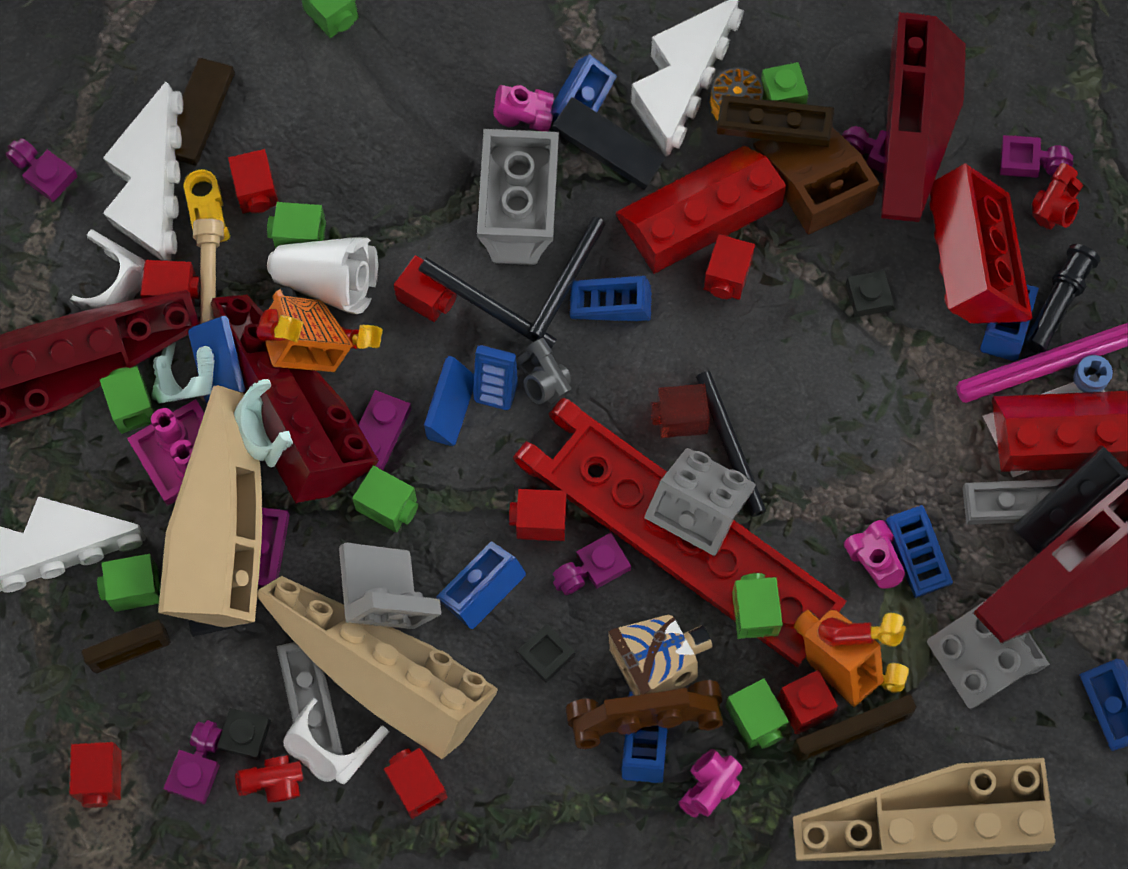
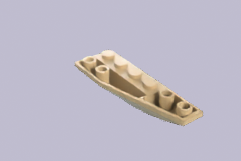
M220 385L213 386L166 530L158 613L224 628L255 622L262 544V488L260 461L254 459L247 452L234 416L235 408L245 394Z
M283 576L258 590L257 598L282 629L334 682L373 714L441 759L445 758L464 741L498 691V688L487 682L483 676L468 670L453 660L448 653L438 650L393 627L346 623L343 604Z
M1044 758L959 763L793 817L796 861L919 859L1050 851L1055 844Z

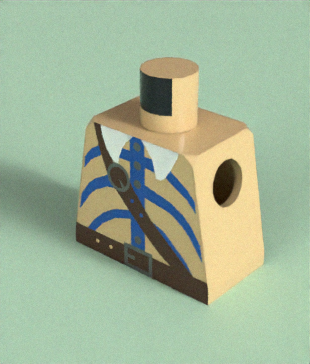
M671 615L653 618L608 631L610 651L634 696L686 687L698 677V662L695 655L712 648L710 636L703 625L682 633L675 618Z

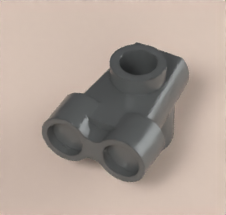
M540 338L526 348V352L520 355L516 361L525 375L528 374L524 379V388L529 398L536 404L548 401L552 405L561 398H564L572 390L569 385L571 376L564 365L557 364L552 356L553 351L544 338Z

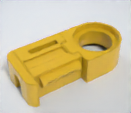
M207 170L191 172L184 181V191L192 229L193 222L198 219L210 218L224 222L221 208L224 205L215 175ZM199 182H208L212 185V190L205 196L194 195L192 189ZM225 222L224 239L220 242L227 241L230 238V233L228 228L225 227Z

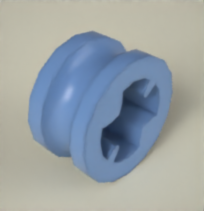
M1089 355L1083 358L1075 369L1073 375L1074 383L1084 393L1101 392L1112 379V366L1101 356ZM1089 368L1096 369V375L1098 373L1101 374L1096 382L1089 380L1091 375L1085 376Z

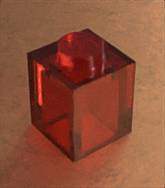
M705 384L658 388L657 402H651L652 425L660 426L661 438L704 435L708 433L710 418Z

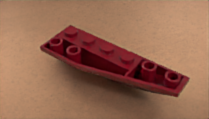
M899 12L891 49L881 218L920 222L964 102L966 44L936 16Z
M189 290L98 307L0 334V428L62 409L101 386L99 379L109 376L112 371L124 367L132 368L188 335L189 329L199 325Z
M247 294L212 298L211 306L214 317L227 316L229 319L245 385L243 393L246 394L250 386H253L252 384L258 383L260 380L268 379L271 382V387L260 396L263 401V425L271 443H274L279 433L290 432L293 444L282 452L275 467L295 503L331 497L368 472L373 465L376 466L379 460L346 403L317 371L273 367L266 342L260 340L256 335L263 311Z
M1128 479L1056 538L973 612L1002 644L1128 588Z

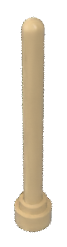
M210 218L198 219L193 222V239L197 240V246L201 247L200 324L215 319L211 301L212 298H216V248L220 246V241L224 239V222Z

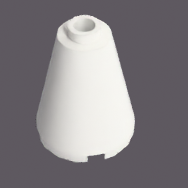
M364 237L279 245L268 257L267 270L271 274L273 281L280 285L290 287L299 293L320 300L347 313L359 314L364 312L372 299L366 298L368 287H376L378 276L377 250L375 246H369L368 242L371 240Z

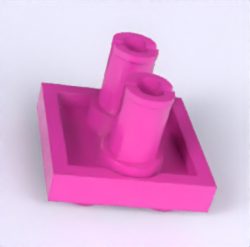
M196 399L174 412L168 408L156 410L151 416V425L127 438L167 506L174 503L177 499L204 416V411Z

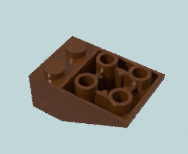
M833 127L829 147L764 139L753 144L756 152L767 156L786 184L784 197L808 235L874 203L880 183L861 153Z

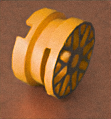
M738 67L727 69L715 78L711 90L710 104L712 108L711 113L717 121L722 95L762 99L764 91L758 76L748 69Z

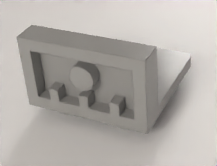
M686 448L661 479L644 518L715 556L734 518L752 494L756 484L748 480L741 472L729 470L712 461L707 454Z
M344 543L339 546L346 623L415 629L441 615L440 599L423 597L422 593L414 592L411 556L408 550L354 543Z
M981 604L927 640L930 649L970 709L979 706L1023 676L1038 673L1050 665L1029 632L1002 644L973 614Z

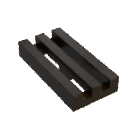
M156 620L85 648L81 652L86 665L97 674L168 646L171 641L166 628H164L160 620Z

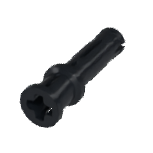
M1081 244L1069 246L1066 252L1068 258L1062 269L1056 271L1052 277V291L1040 310L1031 330L1024 339L1023 344L1029 350L1035 353L1038 352V349L1039 353L1047 351L1050 341L1060 326L1071 302L1075 297L1083 294L1087 287L1085 280L1091 269L1097 268L1101 261L1099 255L1091 248Z

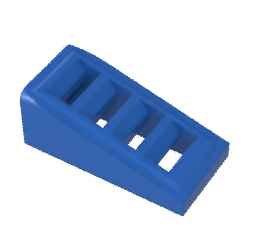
M646 276L575 280L571 286L570 317L571 319L649 321L651 320V285ZM585 292H591L590 307H584ZM600 292H606V306H600ZM616 293H622V305H616ZM632 293L637 294V304H632Z
M1027 285L1032 312L1039 288ZM1030 320L1026 322L999 323L1018 330L997 325L996 323H988L980 350L983 353L1017 361Z
M483 345L477 346L473 387L474 401L491 407L509 410L518 386L516 355Z
M920 505L888 517L885 522L894 535L892 545L904 567L905 577L914 597L918 598L952 585L951 575L924 506ZM913 524L917 528L904 534L900 530ZM922 539L923 545L907 549L906 544ZM929 554L931 560L913 565L912 559ZM936 569L938 575L919 581L918 574Z
M657 725L650 727L659 728V732L639 730L635 733L625 734L622 779L652 783L663 782L667 728ZM633 743L657 745V749L633 747Z

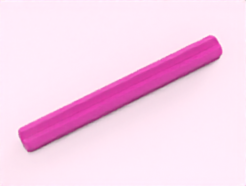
M1128 323L961 380L956 386L957 394L962 402L967 403L1079 364L1083 358L1089 355L1102 356L1128 347Z

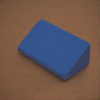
M590 54L579 59L553 102L551 108L552 122L556 121L571 97L598 112L617 75Z
M227 316L215 318L189 329L188 335L197 372L198 349L203 346L210 347L212 354H214L213 359L215 360L212 388L213 386L220 385L243 393L245 385ZM210 395L203 396L204 401L208 403Z
M448 356L445 359L424 423L428 440L449 446H454L457 442L474 387V374L452 356Z
M491 541L436 598L440 599V602L464 625L474 629L525 577L526 572L516 557Z
M1114 659L1079 674L1111 751L1128 746V668L1124 660Z

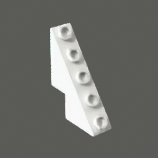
M727 0L652 37L651 57L660 71L632 84L631 103L665 156L670 155L673 147L679 149L682 145L687 128L684 127L688 117L694 119L701 103V98L698 96L702 87L705 89L710 87L716 68H713L716 59L722 60L728 49L730 39L727 36L730 30L736 31L740 25L744 10L737 8L738 0Z
M167 82L162 85L103 157L113 173L128 182L103 214L116 229L162 261H171V254H175L177 251V237L172 228L173 218H177L179 212L178 200L174 196V183H179L180 167L178 161L175 160V148L181 147L180 127L177 126V114H181L183 111L181 92L173 91Z
M38 497L24 533L0 527V592L18 591L26 586V582L40 577L50 579L60 576L65 572L66 568L77 564L91 565L97 563L104 558V555L117 550L122 552L134 550L142 545V541L146 540V535L138 524Z

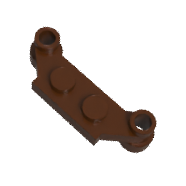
M713 680L696 682L689 686L688 689L681 688L604 700V704L599 707L596 700L579 699L569 703L565 708L568 725L573 728L575 744L579 749H590L600 744V736L611 732L631 734L639 731L641 728L657 725L662 728H671L678 726L683 721L698 722L699 729L714 730L723 725L720 704L723 701L719 683Z

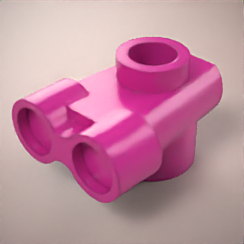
M500 85L495 95L494 116L500 124L506 127H514L522 121L529 124L530 129L548 132L552 123L551 108L554 95L539 89L531 92L521 85L514 87Z
M879 520L870 524L863 533L848 537L844 542V547L853 561L861 562L879 588L889 589L901 583L905 576V570L892 545L894 540L893 533L885 521Z
M715 749L704 753L691 768V773L699 782L692 789L690 788L679 801L683 811L692 817H697L700 813L710 816L721 802V799H727L738 789L740 782L736 777L743 769L741 764L732 756L722 757Z

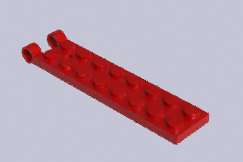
M561 398L549 412V416L561 429L574 434L553 459L537 446L526 441L513 456L514 462L523 471L533 477H538L554 490L566 491V498L733 621H735L732 590L735 581L741 580L742 576L752 573L765 574L766 578L776 577L782 628L778 636L756 638L799 668L806 658L803 636L794 629V624L798 617L807 610H811L820 619L831 610H836L840 613L847 601L735 520H733L719 551L713 556L645 519L644 516L657 487L667 471L587 415L573 402L566 398ZM593 465H598L604 472L600 477L595 478L589 474V468Z

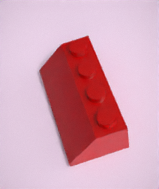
M742 146L616 211V216L653 274L716 242L718 234L727 236L782 207L786 184L767 156Z
M964 163L936 179L930 192L931 200L929 207L934 216L936 228L934 238L939 247L941 259L939 269L944 278L946 290L944 295L945 304L953 314H957L971 324L1026 322L1033 317L1010 193Z
M1128 391L993 396L992 405L1001 472L1076 469L1101 445L1123 467H1128Z

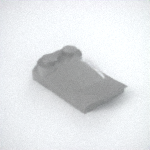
M484 129L477 238L487 249L492 262L497 264L535 265L544 250L553 241L559 132Z

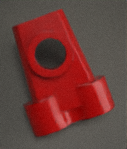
M1060 163L1051 177L1052 181L1047 190H1040L1034 197L1032 203L1033 215L1036 222L1044 228L1052 229L1055 224L1067 228L1077 216L1079 201L1075 198L1082 189L1083 184L1076 178L1078 172L1072 166Z
M279 756L264 760L265 768L257 769V767L238 770L235 773L238 796L265 790L267 803L281 802L300 797L298 783L303 781L300 761L290 763L289 756Z

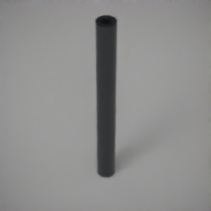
M593 217L527 333L531 340L537 341L545 335L605 227V222L601 218Z
M425 257L418 268L420 272L531 340L527 333L533 323ZM546 332L543 338L552 349L557 339Z
M710 371L702 372L696 378L732 469L741 472L748 480L755 483ZM755 486L752 494L746 501L752 517L760 516L766 512L757 486Z

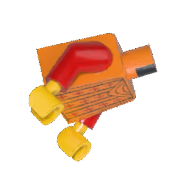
M284 287L274 293L272 305L262 313L256 335L260 340L266 342L273 367L335 372L350 349L379 348L383 329L378 326L365 324L360 325L359 330L344 329L336 321L325 303L320 300L298 298L292 288Z
M807 610L796 620L794 629L804 638L807 661L816 671L819 670L822 677L854 708L871 692L876 690L878 686H882L885 690L892 693H898L904 689L909 672L908 667L898 663H889L885 675H883L881 645L875 640L879 639L881 643L891 647L899 645L903 640L906 627L902 626L903 616L896 613H887L884 615L880 627H872L871 622L852 623L836 610L829 611L821 619L811 610Z

